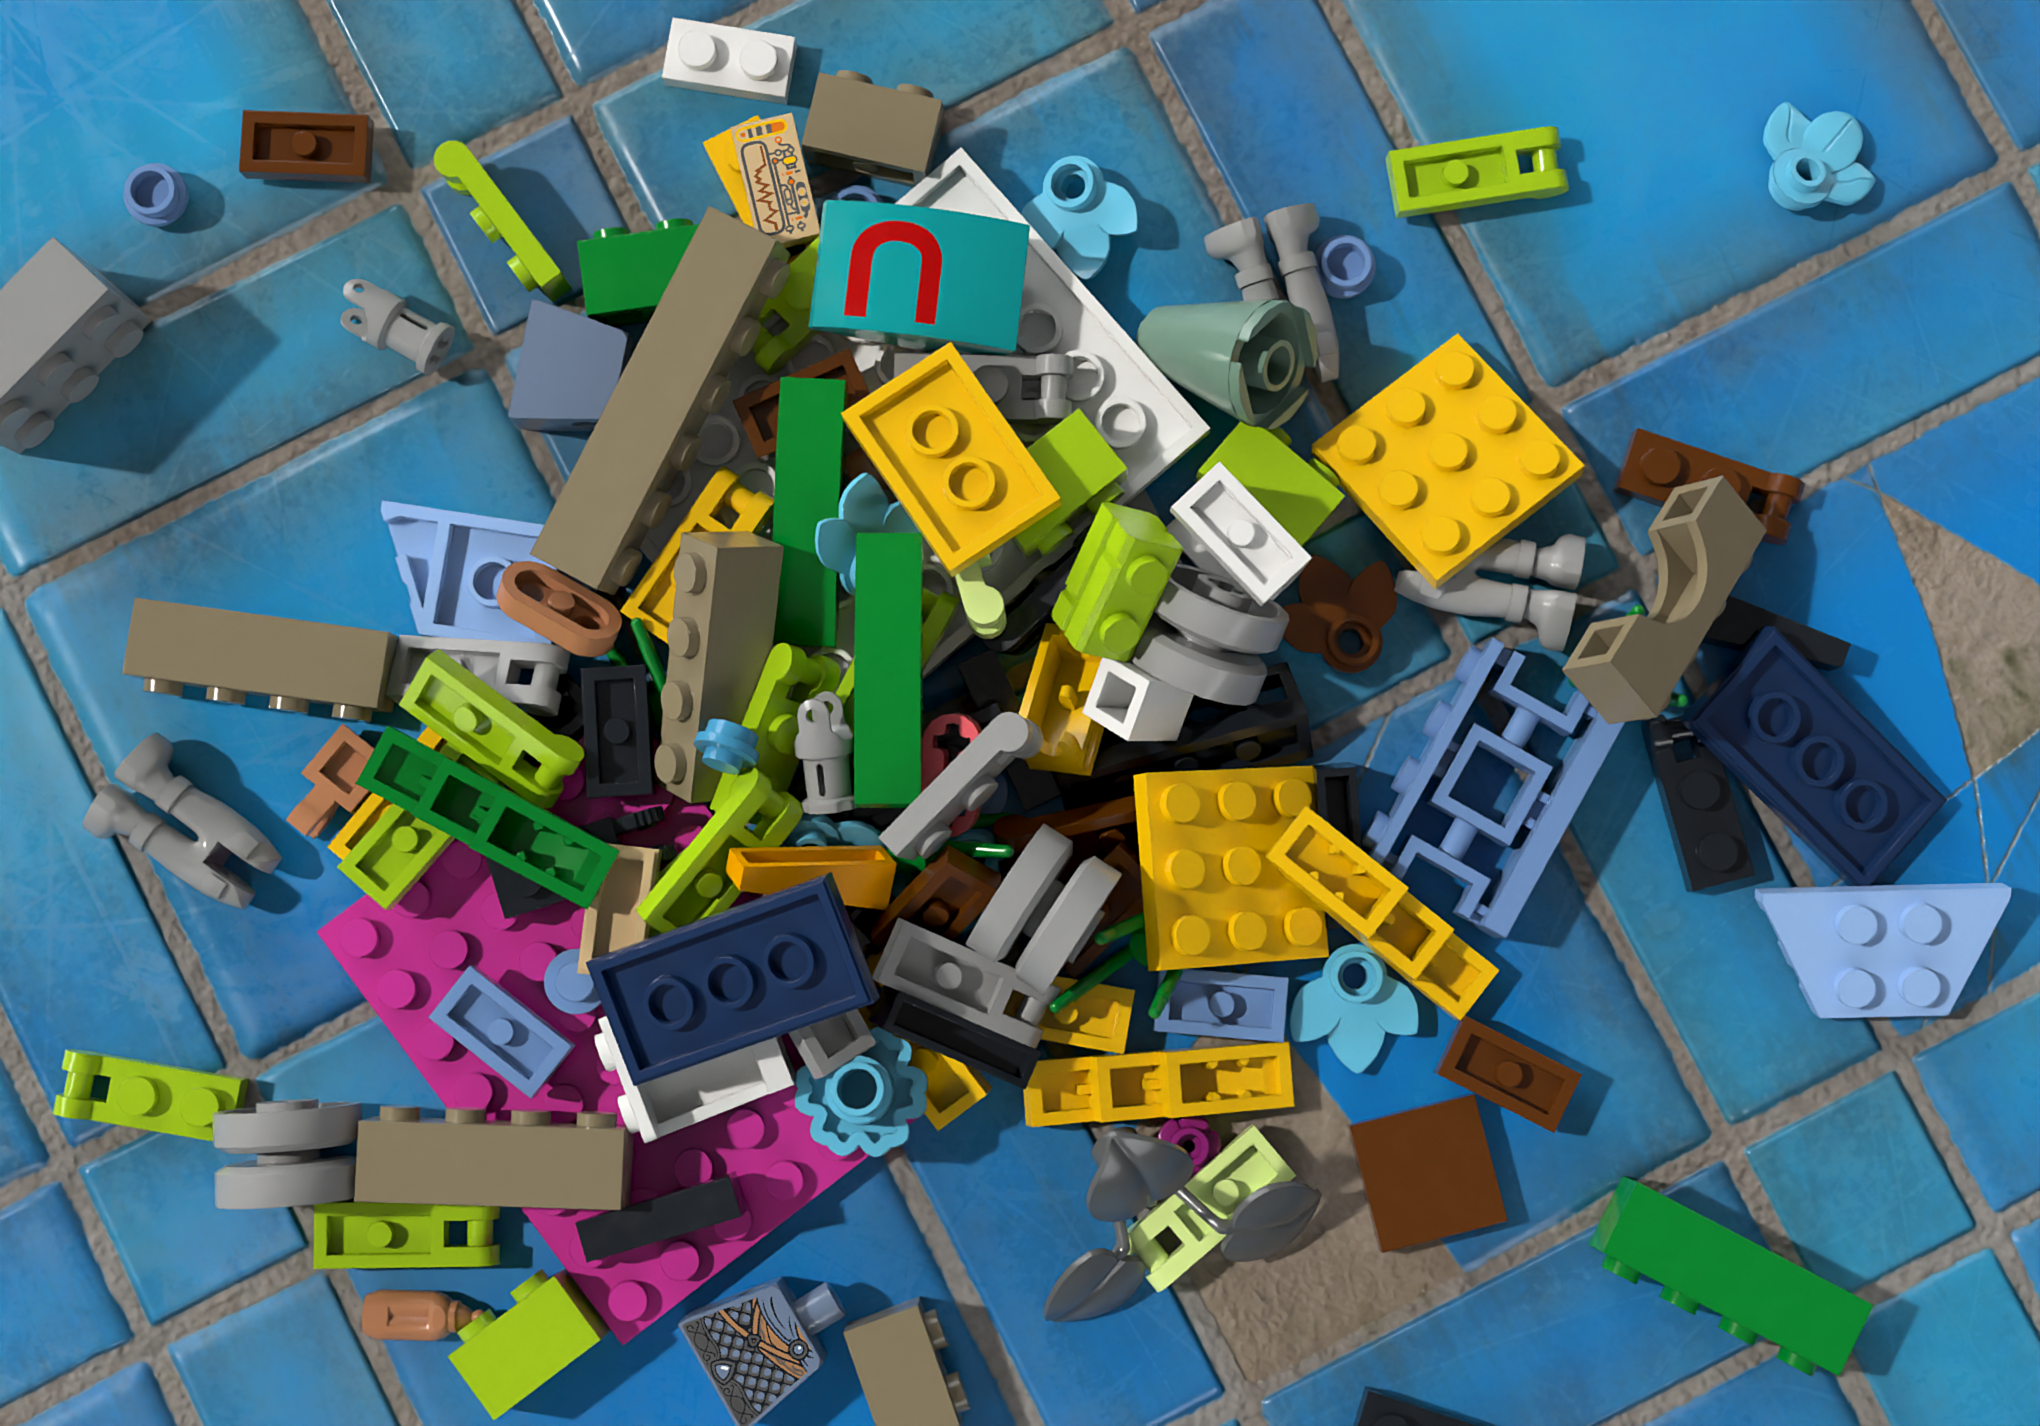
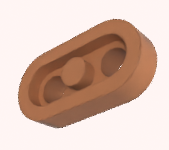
M516 562L508 566L503 572L496 599L499 607L507 616L578 656L597 657L608 653L614 647L621 628L622 618L618 609L611 602L554 569L538 562Z

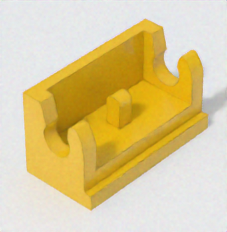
M1046 623L1019 711V715L1039 726L1043 734V744L1036 755L1025 760L1030 769L1091 776L1104 726L1082 712L1102 657L1075 650L1065 637V631L1060 630L1057 624Z

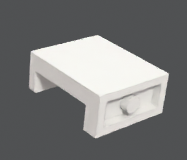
M1220 461L1171 506L1170 512L1176 518L1166 527L1168 529L1167 533L1172 534L1184 548L1182 553L1197 568L1238 582L1260 606H1263L1269 599L1273 601L1298 577L1312 558Z
M607 1017L598 1019L602 1033L595 1035L594 1038L599 1056L608 1072L617 1069L626 1093L618 1097L621 1115L629 1132L633 1134L640 1131L644 1143L796 1084V1072L781 1035L633 1086Z

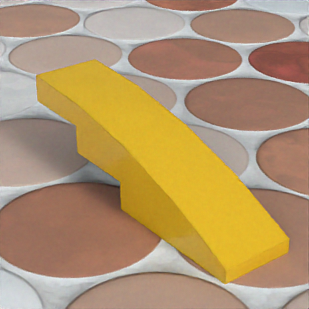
M1308 806L1302 809L1265 856L1270 863L1318 906L1454 1020L1461 1021L1499 972L1498 968L1453 933L1454 928L1407 891L1409 887Z
M1287 1041L1038 1060L1026 1089H1023L1026 1126L1029 1127L1093 1121L1103 1123L1156 1117L1178 1118L1294 1107L1290 1046Z

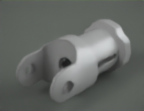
M353 279L345 283L343 287L345 298L363 308H351L342 313L341 324L347 331L360 337L362 341L380 351L390 348L414 361L416 369L425 375H432L439 368L453 343L454 327L442 322L435 324L410 310L409 303L405 299L388 290L381 289L366 280ZM355 288H362V289H364V291H363V292H356L354 289H355ZM354 319H358L362 323L354 324L351 321Z
M829 691L821 692L814 699L806 700L800 705L797 714L799 734L794 742L796 757L803 760L807 798L802 800L801 805L803 812L809 814H831L855 809L849 754L854 752L853 734L849 725L845 723L844 707L839 696ZM825 701L833 705L831 713H829L828 707L824 704ZM809 710H812L813 721L808 718Z

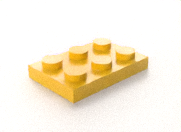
M951 342L841 413L851 433L951 577L971 566L1062 505L1061 497Z

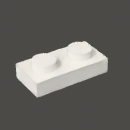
M672 18L662 79L666 86L787 105L797 50L796 39L792 36Z

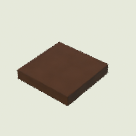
M1468 1093L1347 1124L1377 1243L1382 1253L1508 1221L1474 1094Z

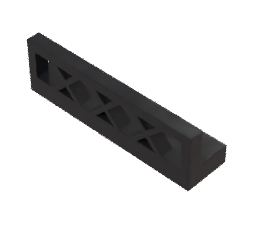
M1284 662L1267 667V676L1260 690L1262 692L1280 687L1285 700L1266 705L1253 703L1242 706L1224 704L1194 695L1177 741H1127L1104 727L1091 776L1055 772L1064 810L1135 795L1133 775L1267 768L1314 757L1308 712L1288 663ZM1206 706L1221 710L1216 718L1202 722L1187 718L1194 709Z

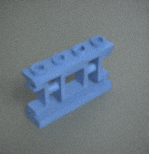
M1494 637L1483 643L1480 649L1470 645L1452 676L1461 684L1449 704L1440 700L1431 712L1422 729V734L1430 737L1419 759L1409 755L1404 761L1391 785V789L1398 792L1399 795L1387 815L1377 811L1366 828L1361 841L1362 846L1368 848L1366 854L1399 880H1402L1413 858L1417 856L1466 884L1467 886L1452 913L1473 923L1472 926L1493 938H1506L1625 722L1608 724L1579 690L1573 693L1563 713H1560L1510 685L1525 656L1504 648L1505 643ZM1494 667L1498 672L1486 693L1515 709L1504 732L1499 737L1473 723L1467 726L1458 743L1452 741L1491 668ZM1581 717L1586 719L1546 792L1541 791L1553 767L1523 750L1536 725L1540 723L1564 737L1572 734ZM1476 745L1528 774L1500 825L1449 797ZM1430 777L1436 779L1437 782L1425 803L1454 819L1450 829L1438 849L1414 835H1408L1405 837L1396 855L1389 852ZM1519 828H1523L1524 832L1482 905L1479 903V900L1491 879L1463 864L1461 861L1477 833L1505 847L1510 846Z

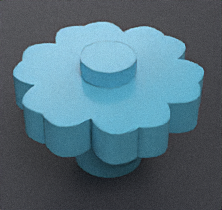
M880 1027L870 1030L877 1043L876 1045L855 1056V1058L825 1077L814 1080L807 1065L802 1066L797 1071L796 1086L798 1090L795 1095V1106L801 1113L814 1117L810 1126V1134L813 1140L828 1146L836 1155H851L860 1146L868 1155L881 1157L888 1153L891 1148L899 1147L909 1140L910 1126L907 1120L918 1118L927 1110V1097L925 1093L928 1088V1078L921 1069L909 1066L913 1056L911 1045Z

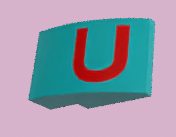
M826 200L823 203L808 329L926 352L942 348L951 342L955 349L961 353L972 355H1009L1016 351L1030 225L927 207L864 201Z

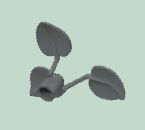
M1132 1127L1113 1129L1100 1137L1092 1148L1091 1155L1098 1170L1090 1183L1086 1196V1205L1093 1218L1099 1221L1114 1223L1116 1244L1112 1251L1097 1248L1088 1251L1076 1259L1055 1283L1044 1305L1043 1316L1046 1321L1051 1320L1054 1322L1078 1321L1097 1317L1118 1308L1136 1292L1144 1279L1146 1268L1139 1256L1127 1255L1130 1251V1241L1125 1220L1138 1215L1146 1207L1155 1206L1157 1200L1175 1194L1217 1233L1226 1235L1220 1246V1251L1226 1259L1248 1262L1268 1257L1291 1243L1311 1221L1320 1203V1196L1322 1194L1318 1189L1313 1190L1301 1182L1286 1181L1272 1183L1259 1188L1246 1197L1235 1209L1232 1219H1222L1185 1187L1194 1167L1192 1158L1185 1149L1159 1138L1140 1135Z

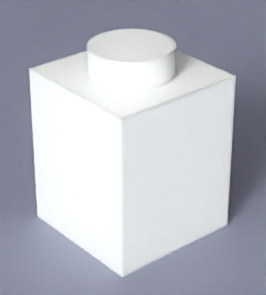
M1102 657L1082 713L1127 741H1177L1194 694L1175 688L1151 676L1131 660L1121 662Z

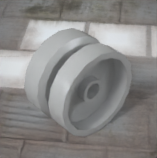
M1176 564L1154 610L1156 614H1152L1131 661L1151 676L1196 696L1231 705L1247 706L1255 703L1267 676V666L1257 654L1268 653L1278 649L1289 622V614L1271 599L1263 606H1260L1236 581L1192 566Z
M1046 824L1040 827L992 897L966 942L967 946L994 963L1008 955L1023 933L1031 937L1030 942L1016 964V978L1043 996L1065 963L1069 961L1073 964L1105 914L1101 910L1102 906L1122 876V873L1094 856L1080 864L1066 886L1059 882L1058 878L1073 854V841Z
M291 1099L256 1103V1107L212 1113L213 1146L226 1154L257 1153V1160L231 1163L214 1173L215 1206L218 1209H263L313 1205L353 1199L355 1196L356 1157L348 1154L321 1155V1148L347 1145L358 1139V1121L362 1120V1102H319L318 1099Z

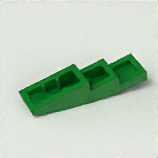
M780 377L773 542L783 545L784 550L773 645L787 643L802 647H837L841 582L839 573L825 567L819 560L815 547V534L818 522L828 518H839V502L844 491L846 452L844 451L846 424L841 415L843 411L847 410L848 384L846 380Z
M856 533L854 630L855 808H907L922 793L924 613L922 605L923 536L921 533Z
M392 726L386 727L355 783L412 813V816L469 845V848L587 910L620 851Z

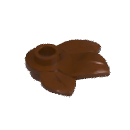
M1311 555V560L1301 571L1298 580L1300 603H1293L1282 607L1289 614V622L1283 634V639L1300 652L1321 654L1324 661L1338 672L1346 674L1362 672L1371 667L1379 658L1383 646V637L1380 629L1391 619L1396 611L1397 593L1394 591L1395 582L1391 571L1385 562L1380 560L1369 565L1352 580L1345 571L1331 561L1318 555ZM1352 632L1359 637L1361 645L1357 653L1349 654L1340 648L1339 637L1341 633Z

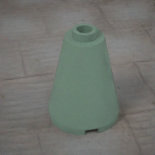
M1284 299L1162 305L1149 312L1141 322L1136 336L1137 346L1166 378L1244 424L1265 429H1275L1290 420L1304 402L1309 390L1308 388L1300 387L1305 366L1315 368L1318 355L1317 334L1310 313L1303 307L1293 305Z

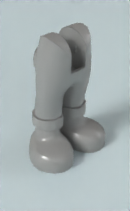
M1304 203L1274 210L1268 213L1263 220L1271 243L1275 245L1280 258L1278 266L1281 276L1285 280L1289 301L1293 305L1307 310L1315 326L1318 352L1316 366L1313 368L1319 383L1338 379L1340 352L1337 331L1327 295L1316 270L1318 264L1314 252L1308 251L1309 236L1317 230L1320 223L1316 205L1314 203ZM1258 217L1240 220L1215 230L1204 237L1206 252L1211 258L1229 260L1239 270V273L1234 277L1238 289L1242 292L1243 301L1280 299L1274 283L1275 277L1271 264L1267 263Z
M1567 534L1559 537L1552 546L1536 548V542L1524 539L1516 541L1501 538L1436 590L1418 571L1403 570L1397 573L1394 591L1419 604L1456 614L1505 618L1506 621L1520 623L1522 618H1525L1536 626L1538 639L1542 647L1546 650L1562 652L1567 642L1577 600L1576 593L1560 590L1529 589L1526 585L1515 583L1511 585L1481 578L1476 575V572L1490 571L1513 574L1514 577L1525 579L1535 577L1546 580L1554 587L1575 590L1582 573L1586 540L1585 537Z
M153 733L144 739L122 761L116 769L114 777L127 787L155 801V805L167 814H172L197 834L198 841L188 838L169 826L164 819L154 812H147L138 804L137 798L132 793L115 783L106 786L96 796L84 817L83 828L95 838L100 839L110 838L116 833L130 836L129 843L139 851L148 853L172 874L194 889L220 903L245 910L256 895V891L246 881L223 865L234 853L253 867L271 874L282 860V856L253 824L235 810L196 789L193 783L182 775L174 777L169 770V764L174 755V748L170 740L159 733Z

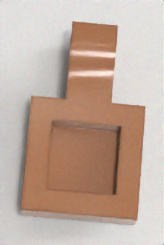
M342 723L301 772L315 786L293 809L286 821L305 836L309 835L316 839L329 825L339 805L351 814H355L372 793L355 783L375 748Z

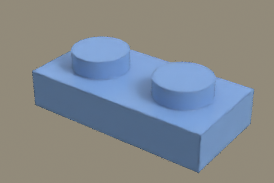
M469 965L428 1017L529 1098H534L538 1095L576 1046L475 965Z
M1184 969L1161 1016L1158 1019H1154L1153 1030L1157 1032L1284 1042L1288 978ZM1168 970L1158 971L1157 990Z

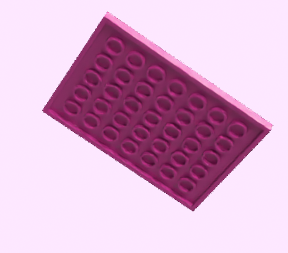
M653 734V750L655 759V753L657 748L660 746V742ZM584 736L577 741L584 751L583 760L574 774L565 775L562 779L564 789L554 806L544 808L571 824L580 827L607 817H613L615 820L647 808L662 806L666 820L660 822L654 828L622 835L620 839L622 845L644 848L660 844H674L677 856L690 845L714 815L705 802L689 803L656 784V770V795L601 799L587 798ZM455 838L392 910H385L366 894L317 931V934L446 1108H486L485 1120L511 1121V1110L514 1109L551 1110V1122L577 1123V1112L604 1111L617 1113V1124H625L618 1105V1097L626 1093L617 1069L611 1072L605 1069L595 1044V1035L602 1033L598 1019L606 1016L602 1004L587 1013L569 1014L559 1010L551 1003L544 987L545 972L550 962L564 951L580 949L585 908L567 900L515 918L505 919L486 856L469 848V845ZM670 862L660 865V871L663 870ZM742 891L728 909L760 898L763 894ZM469 965L478 967L576 1045L534 1098H529L428 1018ZM789 1033L782 1035V1038L797 1074V1071L806 1064ZM796 1084L676 1130L648 1143H644L640 1131L634 1133L631 1204L736 1171L747 1209L742 1217L586 1262L575 1223L581 1219L610 1210L520 1207L622 1345L629 1342L869 1156L860 1146L851 1155H836L828 1146L814 1141L810 1134V1126L814 1117L801 1113L795 1106V1095L798 1090ZM915 1118V1119H908V1120H907V1121H908V1124L910 1125V1124H911L912 1122H914L917 1118Z

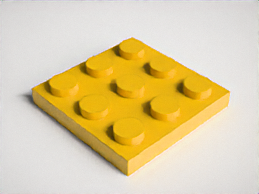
M1458 333L1312 444L1311 455L1340 480L1339 486L1435 590L1579 479L1585 467Z
M1313 766L1152 772L1133 775L1148 971L1329 957L1325 911L1265 858L1305 806H1308L1317 814Z

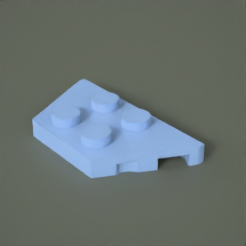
M382 500L381 513L383 520L388 523L398 555L395 559L402 582L407 585L411 598L410 608L418 634L421 636L557 645L507 616L497 603L496 595L503 572L508 566L516 562L532 561L544 564L594 593L597 590L530 555L544 527L542 524Z
M2003 883L1755 888V899L1760 909L1765 911L1779 939L1777 943L1788 965L1794 969L1800 981L1799 987L1812 1013L1819 1018L1949 1015L2011 898V887Z

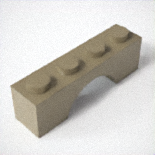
M1724 476L1675 487L1647 531L1655 550L1659 574L1656 599L1648 616L1635 614L1591 623L1562 669L1608 724L1649 720L1658 717L1671 701V693L1686 667L1697 657L1699 645L1713 621L1724 611L1726 599L1740 575L1748 569L1753 561L1752 555L1767 530Z

